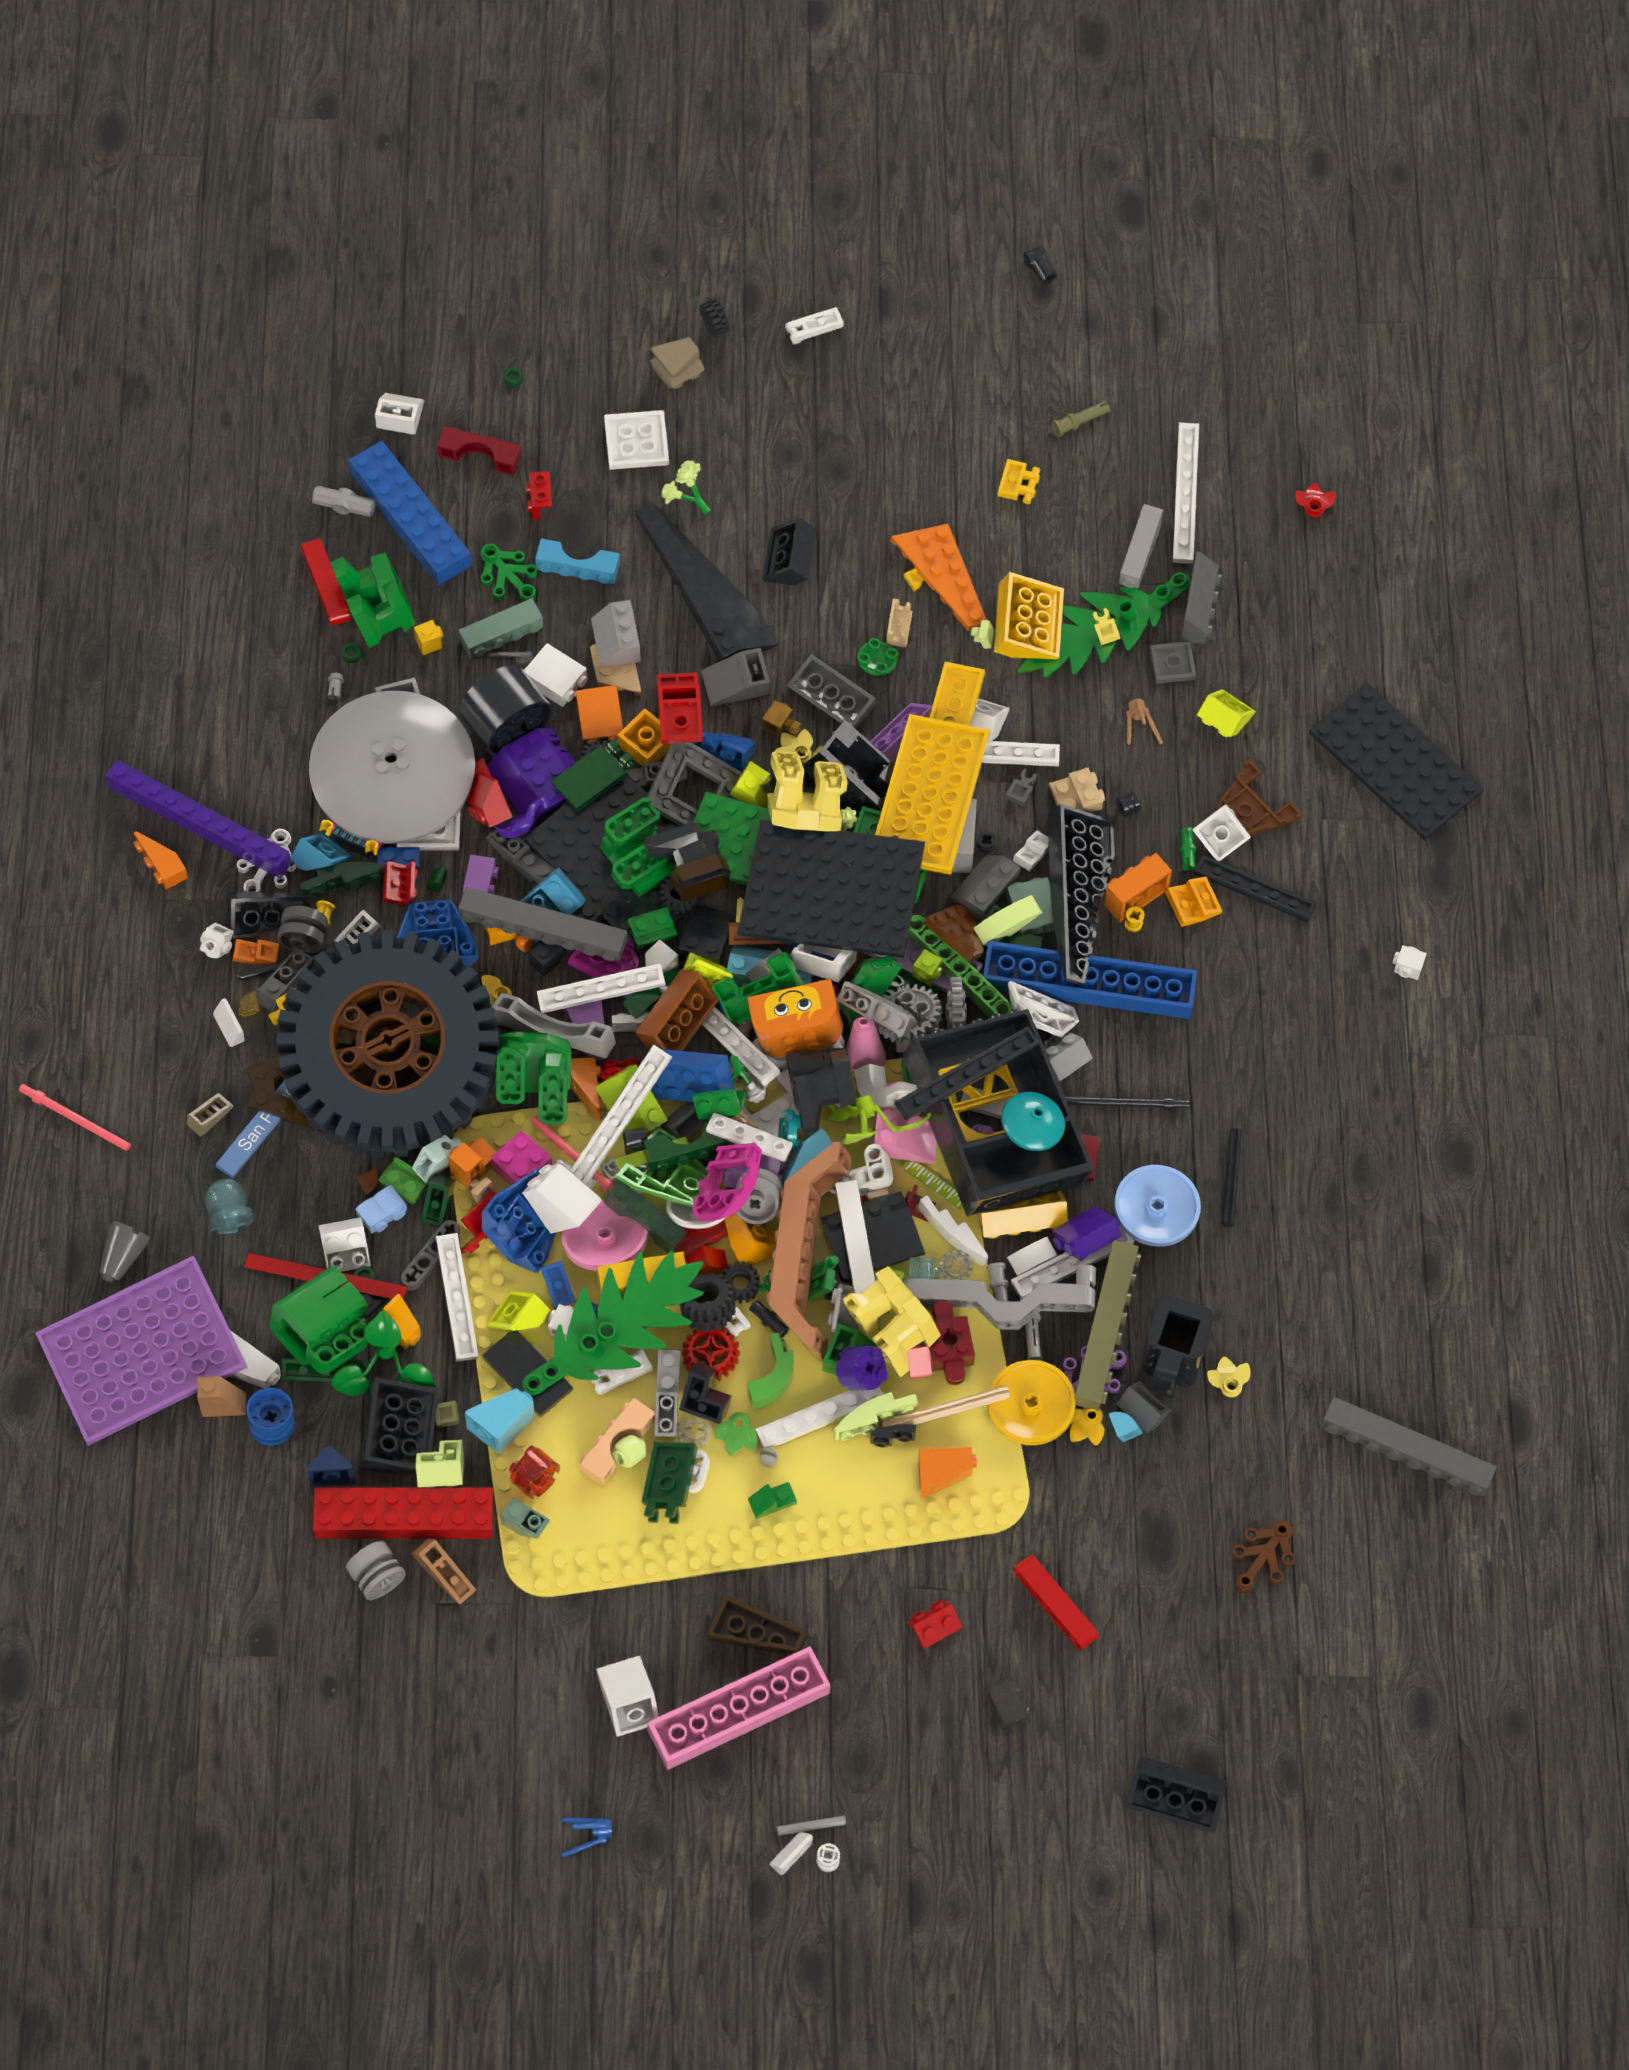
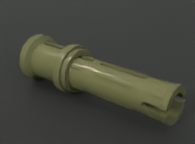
M1102 401L1079 413H1069L1063 419L1053 420L1051 422L1052 429L1057 437H1061L1063 433L1070 430L1075 431L1079 425L1109 413L1110 407L1106 401Z

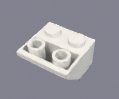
M389 393L383 394L379 398L375 413L376 428L416 434L424 399Z
M361 1217L319 1225L327 1268L335 1266L340 1272L357 1269L361 1266H371Z

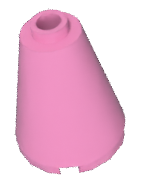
M864 1016L855 1019L845 1049L850 1069L855 1072V1070L867 1064L883 1067L886 1061V1052L873 1019H868Z

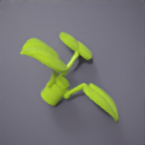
M869 1094L856 1099V1107L861 1118L862 1128L856 1134L843 1133L840 1142L851 1144L876 1134L877 1130L873 1131V1128L868 1129L866 1120L875 1116L874 1111H877L891 1130L897 1133L921 1126L930 1118L931 1113L929 1112L919 1122L906 1126H894L880 1110L879 1105L873 1104Z

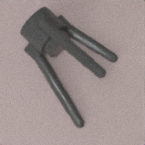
M531 651L489 653V657L515 658V664L522 667L523 670L533 660Z

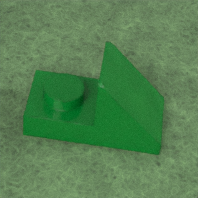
M789 1482L773 1488L766 1484L748 1498L755 1519L797 1504Z

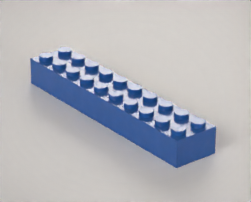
M993 941L988 942L983 977L999 992L1009 993L1008 983L1012 981L1055 1000L1186 1019L1191 1018L1197 970L1090 955L1085 984L1079 985L1064 980L1059 953L1056 950Z

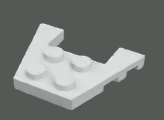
M788 1068L775 1077V1080L786 1093L784 1096L753 1115L748 1112L744 1105L741 1109L745 1112V1116L759 1124V1130L777 1137L779 1119L785 1116L782 1111L784 1109L794 1110L795 1114L799 1115V1110H796L794 1106ZM801 1125L800 1128H797V1136L803 1133Z

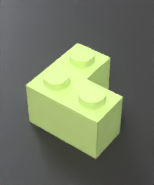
M462 1440L440 1441L439 1452L417 1453L416 1473L418 1487L434 1488L436 1486L455 1487L462 1485L464 1472Z

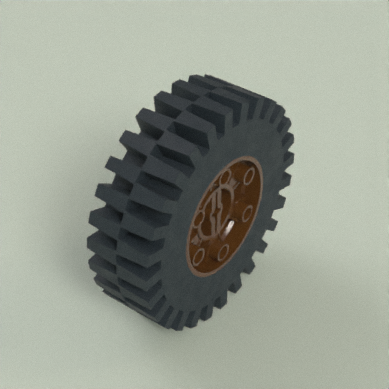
M382 930V938L371 939L369 932L358 934L357 943L347 945L345 939L335 943V952L327 956L324 951L320 952L314 957L315 966L310 971L304 967L298 974V986L296 989L289 988L285 996L286 1009H280L278 1018L280 1033H276V1044L279 1052L278 1060L286 1087L291 1094L294 1105L300 1113L303 1112L313 1129L316 1131L318 1129L322 1130L327 1140L335 1145L340 1141L346 1144L350 1152L359 1154L360 1150L364 1149L369 1150L372 1157L383 1158L384 1152H394L397 1158L408 1157V1150L419 1148L421 1151L423 1147L436 1139L442 1138L443 1135L453 1139L454 1130L459 1126L465 1129L472 1122L473 1112L476 1109L478 1111L482 1110L486 1103V1093L488 1089H493L495 1083L497 1052L499 1051L500 1044L497 1018L494 1007L492 1008L489 993L485 985H480L475 970L471 966L466 968L462 963L461 956L455 951L451 950L447 954L443 951L440 942L430 938L428 944L420 942L418 934L406 932L405 939L396 938L393 930ZM380 1001L382 1010L374 1012L368 1017L361 1010L362 1007ZM405 1001L416 1005L423 1011L411 1019L402 1013L401 1009ZM354 1013H357V1019L350 1021V1017ZM424 1017H430L433 1021L430 1025H423L421 1020ZM385 1027L396 1028L391 1031H383L379 1037L369 1041L371 1036L379 1029ZM342 1029L357 1033L356 1046L338 1049V1040ZM439 1034L440 1047L438 1056L419 1050L420 1038ZM409 1047L406 1054L400 1059L392 1062L381 1061L385 1058H394L400 1051ZM346 1054L355 1056L354 1060L350 1063L343 1061V1058ZM420 1059L429 1060V1065L420 1067L418 1066V1061ZM365 1064L376 1071L371 1087L365 1086L351 1077ZM410 1067L419 1077V1080L411 1085L397 1089L395 1074H399ZM387 1077L391 1081L387 1086H381L379 1080Z

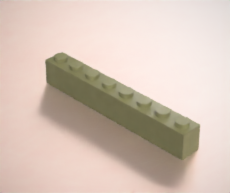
M1113 1240L1074 1400H1076L1077 1406L1099 1411L1100 1404H1105L1108 1392L1104 1391L1105 1384L1110 1385L1113 1372L1109 1371L1110 1364L1115 1365L1118 1352L1114 1351L1115 1344L1120 1345L1122 1332L1118 1331L1120 1325L1124 1326L1127 1313L1123 1312L1124 1306H1129L1132 1293H1128L1129 1286L1134 1287L1137 1274L1133 1273V1269L1139 1266L1141 1255L1137 1254L1139 1246Z

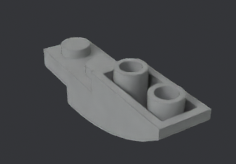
M847 981L844 982L837 1001L865 1018L875 1020L901 1037H908L915 1020L913 1016L904 1012L905 1009Z
M658 1350L654 1436L677 1437L679 1350Z

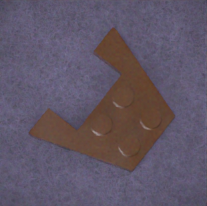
M1249 759L1216 806V811L1227 804L1234 811L1235 816L1250 836L1300 820L1303 813L1291 801L1274 813L1252 791L1248 785L1260 777L1262 771Z

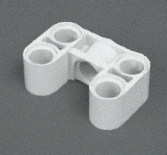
M871 1144L865 1149L866 1166L849 1171V1177H843L839 1181L857 1180L860 1196L887 1188L893 1182L889 1155L878 1144ZM881 1173H884L883 1176L878 1179V1176ZM834 1185L829 1191L837 1198Z

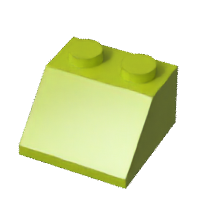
M1222 689L1207 696L1197 716L1202 718L1201 721L1206 725L1217 728L1221 735L1232 737L1237 735L1254 715L1255 710Z

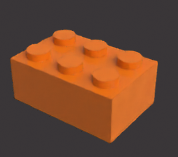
M1157 853L1152 856H1146L1139 865L1128 868L1118 879L1114 878L1107 884L1104 905L1119 923L1126 919V911L1130 907L1142 908L1169 888L1172 870Z

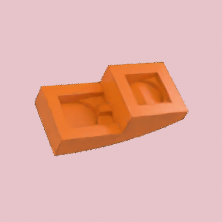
M236 939L232 961L248 964H274L277 960L279 944L258 940L257 943Z

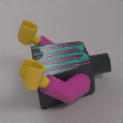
M323 820L319 831L326 830L325 834L327 836H330L331 832H333V841L339 846L366 858L370 857L372 851L374 855H377L378 849L383 845V843L374 840L367 841L355 837L329 820Z

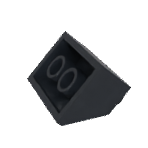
M800 517L772 528L762 580L786 585H796L808 580L816 528Z

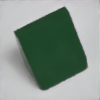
M446 865L433 870L426 885L427 889L441 892L448 876Z

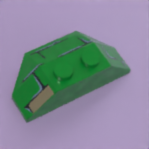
M892 956L863 959L848 982L882 997L902 966ZM841 1003L843 1023L851 1032L855 1019L862 1017V1015Z

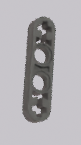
M445 1221L401 1275V1282L403 1286L407 1287V1290H416L440 1262L438 1252L431 1249L432 1245L436 1243V1236L447 1235L446 1229L451 1230L454 1228V1234L458 1233L459 1238L460 1227L456 1221ZM421 1259H428L430 1265L426 1268H421L418 1262ZM416 1269L415 1282L410 1281L407 1283V1277L412 1278Z

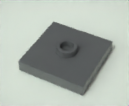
M1190 641L1150 645V655L1156 684L1196 680Z

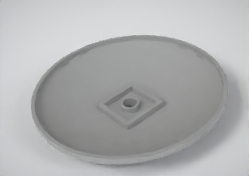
M406 691L376 692L347 703L337 710L323 725L313 743L310 754V783L322 811L332 822L347 833L367 841L374 840L379 843L409 842L439 830L460 811L470 794L474 782V750L469 735L462 723L450 710L429 697ZM389 755H394L397 758L393 763H388L385 759Z

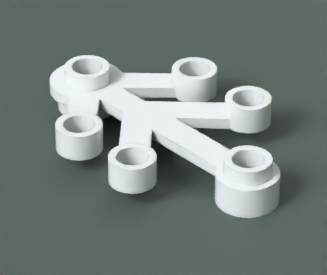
M284 829L275 830L267 840L288 850L290 853L288 848L291 843L290 833ZM280 838H283V839H284V841H281V842H279V841H277V840L280 839ZM240 859L237 862L238 871L241 873H247L250 867L255 866L244 859ZM293 861V866L287 869L288 872L294 871L297 867ZM242 864L247 865L245 868L240 867ZM259 868L255 877L244 883V891L254 888L256 889L254 892H261L260 884L267 872ZM285 875L281 877L284 880L283 883H278L277 881L280 879L275 876L274 882L277 888L282 889L286 887L287 878Z

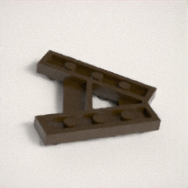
M279 1053L246 1068V1073L254 1086L247 1105L249 1109L313 1129L303 1112L300 1113L294 1105L292 1098L275 1093L274 1080L283 1077L278 1060Z

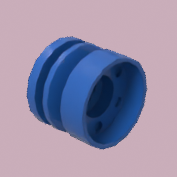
M265 1388L254 1393L248 1400L246 1407L249 1429L253 1438L259 1443L269 1446L278 1445L288 1440L293 1434L295 1427L293 1406L289 1396L276 1388Z

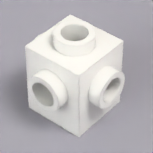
M218 923L210 925L200 938V942H202L200 950L211 958H219L228 954L232 947L230 941L234 931Z

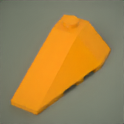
M721 1182L719 1186L721 1190L735 1189L724 1186V1182ZM736 1213L725 1218L730 1245L739 1261L755 1264L772 1257L777 1245L775 1231L772 1228L767 1229L764 1224L745 1222Z

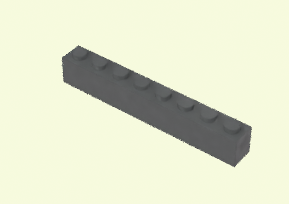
M469 887L465 888L458 907L459 918L465 922L480 923L487 928L502 929L509 934H520L527 939L535 938L549 945H560L567 950L575 949L582 951L586 955L601 956L608 961L616 960L620 962L627 942V930Z
M1333 1397L1321 1426L1331 1434L1342 1435L1352 1443L1358 1442L1363 1444L1371 1451L1384 1453L1392 1460L1405 1462L1410 1468L1426 1471L1431 1477H1440L1447 1480L1452 1486H1461L1468 1489L1471 1494L1476 1496H1485L1497 1468L1493 1464L1336 1397Z

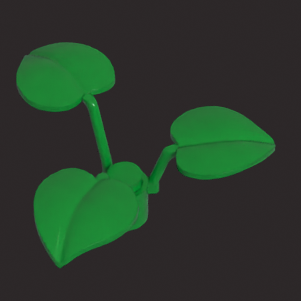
M381 1310L365 1328L364 1335L366 1340L371 1345L378 1346V1350L375 1352L366 1370L362 1372L357 1365H346L339 1369L332 1379V1387L335 1390L349 1396H360L369 1388V1380L365 1376L369 1373L379 1356L382 1359L394 1357L397 1371L401 1374L397 1377V1382L429 1388L436 1387L432 1374L425 1366L411 1363L406 1365L404 1370L401 1369L398 1352L395 1351L396 1346L401 1341V1331L396 1322L384 1310Z

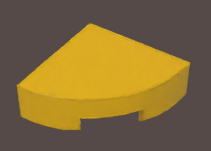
M914 568L904 573V578L912 590L916 591L922 585L921 583H923V578L919 575L917 569Z

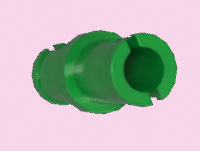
M1188 827L1187 835L1186 828H1182V845L1180 846L1182 869L1189 871V863L1190 870H1194L1196 868L1193 828Z

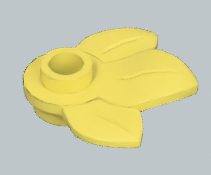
M806 729L802 730L798 737L787 733L781 734L780 742L782 747L777 748L775 751L804 754L805 756H800V759L805 764L812 755L810 750L813 745L811 734Z
M1223 1357L1218 1364L1217 1370L1207 1371L1208 1380L1214 1387L1220 1388L1225 1396L1236 1397L1241 1393L1242 1385L1248 1382L1250 1378L1249 1364L1243 1363L1236 1367L1228 1358ZM1233 1385L1235 1389L1229 1390L1227 1386Z

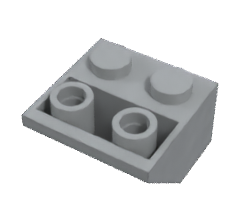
M1067 1032L1062 1038L1052 1034V1037L1042 1042L1058 1081L1063 1080L1093 1059L1084 1039L1073 1033Z

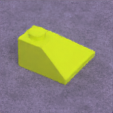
M749 761L730 795L742 802L768 809L767 794L759 785L770 773Z
M509 1291L486 1325L490 1328L511 1331L539 1327L546 1320L550 1309L533 1293Z

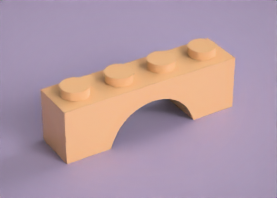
M635 1398L630 1403L624 1404L620 1411V1416L609 1423L607 1432L595 1440L594 1448L590 1453L586 1452L580 1460L581 1472L600 1486H603L615 1471V1461L610 1454L613 1445L619 1439L628 1435L642 1437L655 1422V1412Z

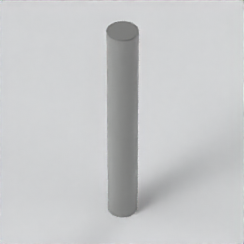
M845 1816L778 1826L777 1831L778 1836L846 1825Z

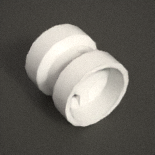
M833 1844L822 1845L817 1852L818 1867L825 1872L834 1871L838 1867L840 1859L839 1849Z

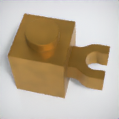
M775 700L762 718V729L779 738L785 730L797 737L801 731L799 728L801 723L792 720L793 709L787 704L779 703Z

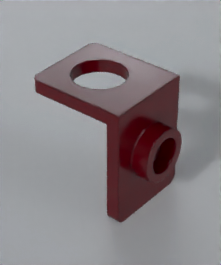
M915 1184L912 1191L907 1192L905 1200L912 1216L928 1222L925 1216L916 1210V1206L923 1197L917 1195L918 1185Z

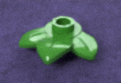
M741 1412L732 1414L728 1421L719 1424L714 1434V1438L724 1440L725 1449L729 1455L737 1453L743 1445L755 1450L758 1442L757 1432L750 1426L748 1416ZM737 1419H741L743 1421V1425L741 1427L735 1426V1421Z

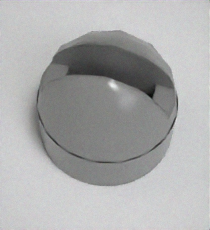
M767 1447L763 1449L760 1453V1462L766 1467L775 1465L777 1462V1452L773 1448Z

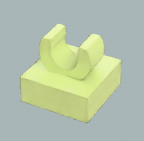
M982 620L980 628H972L971 636H975L974 642H981L984 649L992 648L995 630L989 620Z

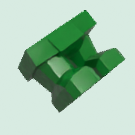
M386 553L372 556V566L359 572L343 557L331 562L334 573L347 597L351 614L369 648L378 645L383 635L400 627L406 632L416 624L406 594ZM374 602H381V603H379L378 605H376V606H374V607H372V606L369 604V603H374Z
M649 798L640 799L608 819L604 829L606 836L602 838L600 845L601 850L613 864L611 876L621 889L631 888L638 898L661 884L665 878L668 879L673 871V866L666 864L667 858H648L644 848V840L649 836L657 834L656 825L660 817V811L655 809Z
M513 1032L501 1035L500 1050L497 1052L496 1099L502 1104H520L525 1099V1093H539V1120L543 1124L562 1125L567 1120V1090L571 1089L570 1042L549 1033Z

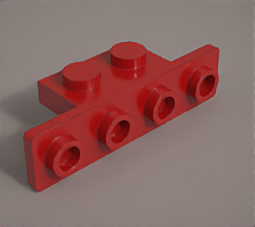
M494 1191L486 1195L461 1219V1222L474 1236L460 1249L462 1254L473 1253L480 1247L479 1242L483 1238L488 1239L482 1231V1212L492 1197L496 1195Z

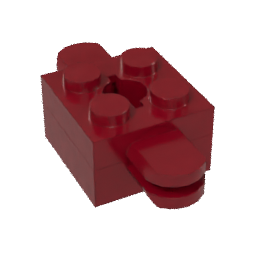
M941 1300L934 1304L932 1311L934 1323L941 1336L929 1347L932 1372L944 1370L946 1381L949 1384L960 1385L966 1378L965 1366H972L975 1361L967 1315L955 1317L951 1303Z

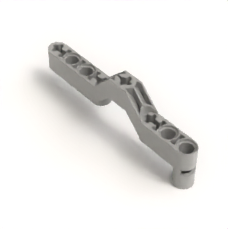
M1080 1265L1077 1267L1076 1284H1034L1032 1291L1020 1302L997 1301L986 1290V1283L977 1280L907 1278L902 1281L924 1307H934L935 1303L944 1300L950 1302L953 1308H976L996 1329L1019 1330L1040 1311L1091 1312L1095 1309V1289L1093 1287L1096 1285V1268L1092 1265Z

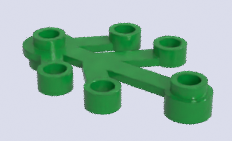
M494 544L485 545L480 552L481 559L485 562L484 573L481 575L482 585H492L493 576L491 572L494 564L498 568L496 587L493 589L495 599L502 600L505 598L504 585L505 578H507L519 591L522 601H527L531 598L534 600L536 597L535 588L530 584L524 585L514 573L526 574L528 578H534L537 576V567L533 564L521 565L525 562V554L522 551H500ZM501 559L513 560L515 564H505ZM498 591L503 592V593L500 594V595L496 594V592H498Z

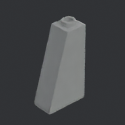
M1146 504L1143 505L1120 573L1119 584H1123L1128 588H1139L1160 532L1163 509Z

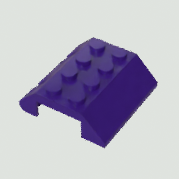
M537 728L504 746L487 765L492 777L497 779L501 791L518 815H525L528 806L536 801V798H540L545 794L548 795L552 804L544 809L539 807L536 810L533 826L530 830L547 820L546 813L566 802L563 796L552 786L551 781L576 763L571 754L567 752L566 747L558 746L561 740L552 728Z

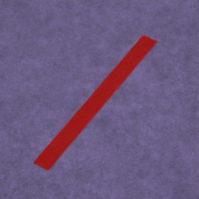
M251 1253L248 1254L244 1264L245 1268L306 1281L311 1280L326 1270ZM342 1273L348 1279V1282L359 1292L390 1299L399 1294L404 1299L407 1290L406 1286Z

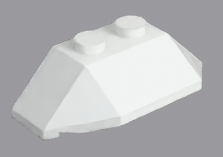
M1012 981L1008 983L1012 1009H1029L1037 1029H1042L1062 1038L1079 1022L1074 1007Z

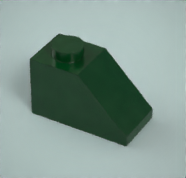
M438 1174L433 1176L428 1184L421 1222L441 1226L444 1223L453 1197L456 1179Z

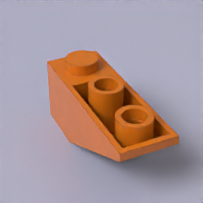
M137 831L134 832L136 840L133 842L138 853L142 852L144 854V862L149 869L152 867L155 873L153 875L158 884L162 883L164 888L168 889L188 879L186 868L175 852Z
M595 1057L571 1059V1089L596 1121H600V1112H604V1105L595 1089V1086L601 1083L597 1082V1078H601L600 1066H596Z

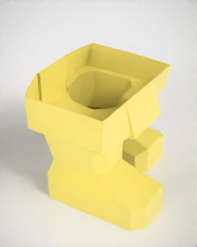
M783 751L772 752L770 764L777 779L774 793H767L768 811L772 824L798 830L841 831L840 795L846 792L848 782L842 764L836 762H816L814 767L815 793L802 792L804 769L799 754Z
M887 1266L875 1273L878 1279L861 1294L850 1293L842 1300L853 1321L869 1339L873 1337L876 1346L882 1350L885 1362L900 1378L909 1371L908 1350L922 1341L930 1347L941 1335L931 1315L901 1279ZM891 1310L895 1317L887 1327L879 1332L880 1316Z

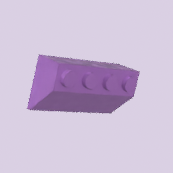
M910 703L870 741L871 744L883 752L895 765L909 714L929 718L932 705Z

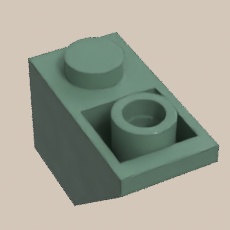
M513 1497L500 1515L502 1525L521 1536L536 1539L540 1537L550 1522V1519Z

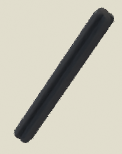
M1232 1128L1229 1136L1222 1220L1224 1227L1234 1226L1242 1131L1239 1128Z

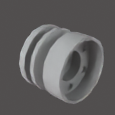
M383 1541L366 1546L356 1553L346 1565V1570L352 1579L360 1582L358 1585L359 1589L364 1591L363 1593L367 1600H374L389 1593L400 1584L406 1575L399 1562L395 1559L391 1560L393 1554Z

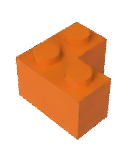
M481 1137L476 1141H471L468 1145L463 1142L459 1147H454L449 1153L450 1173L470 1190L472 1187L469 1184L474 1179L480 1180L492 1169L491 1157L497 1151Z

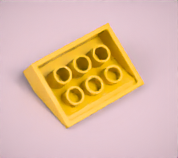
M1009 572L999 583L994 652L1012 658L1058 659L1064 589Z

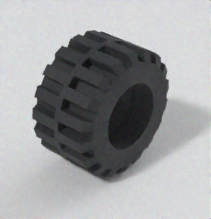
M709 1273V1275L700 1274L699 1277H695L688 1287L702 1291L703 1295L691 1301L681 1303L682 1316L692 1321L689 1327L692 1329L696 1328V1331L701 1332L705 1330V1332H710L712 1329L716 1331L721 1326L725 1327L727 1322L732 1321L733 1315L736 1313L731 1284H729L727 1279H723L722 1276H714L712 1273Z

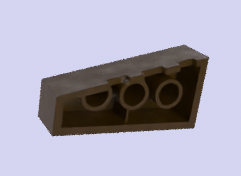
M725 1595L706 1634L710 1641L786 1655H793L801 1651L808 1638L806 1630L728 1595Z

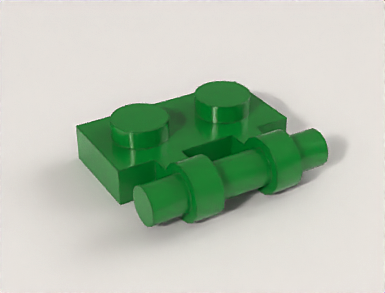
M828 1256L823 1261L814 1264L808 1301L813 1302L834 1289L836 1279L834 1278L835 1270L832 1269L839 1262L837 1256Z

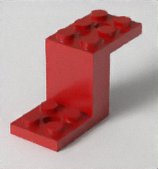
M698 673L657 674L661 744L703 742Z

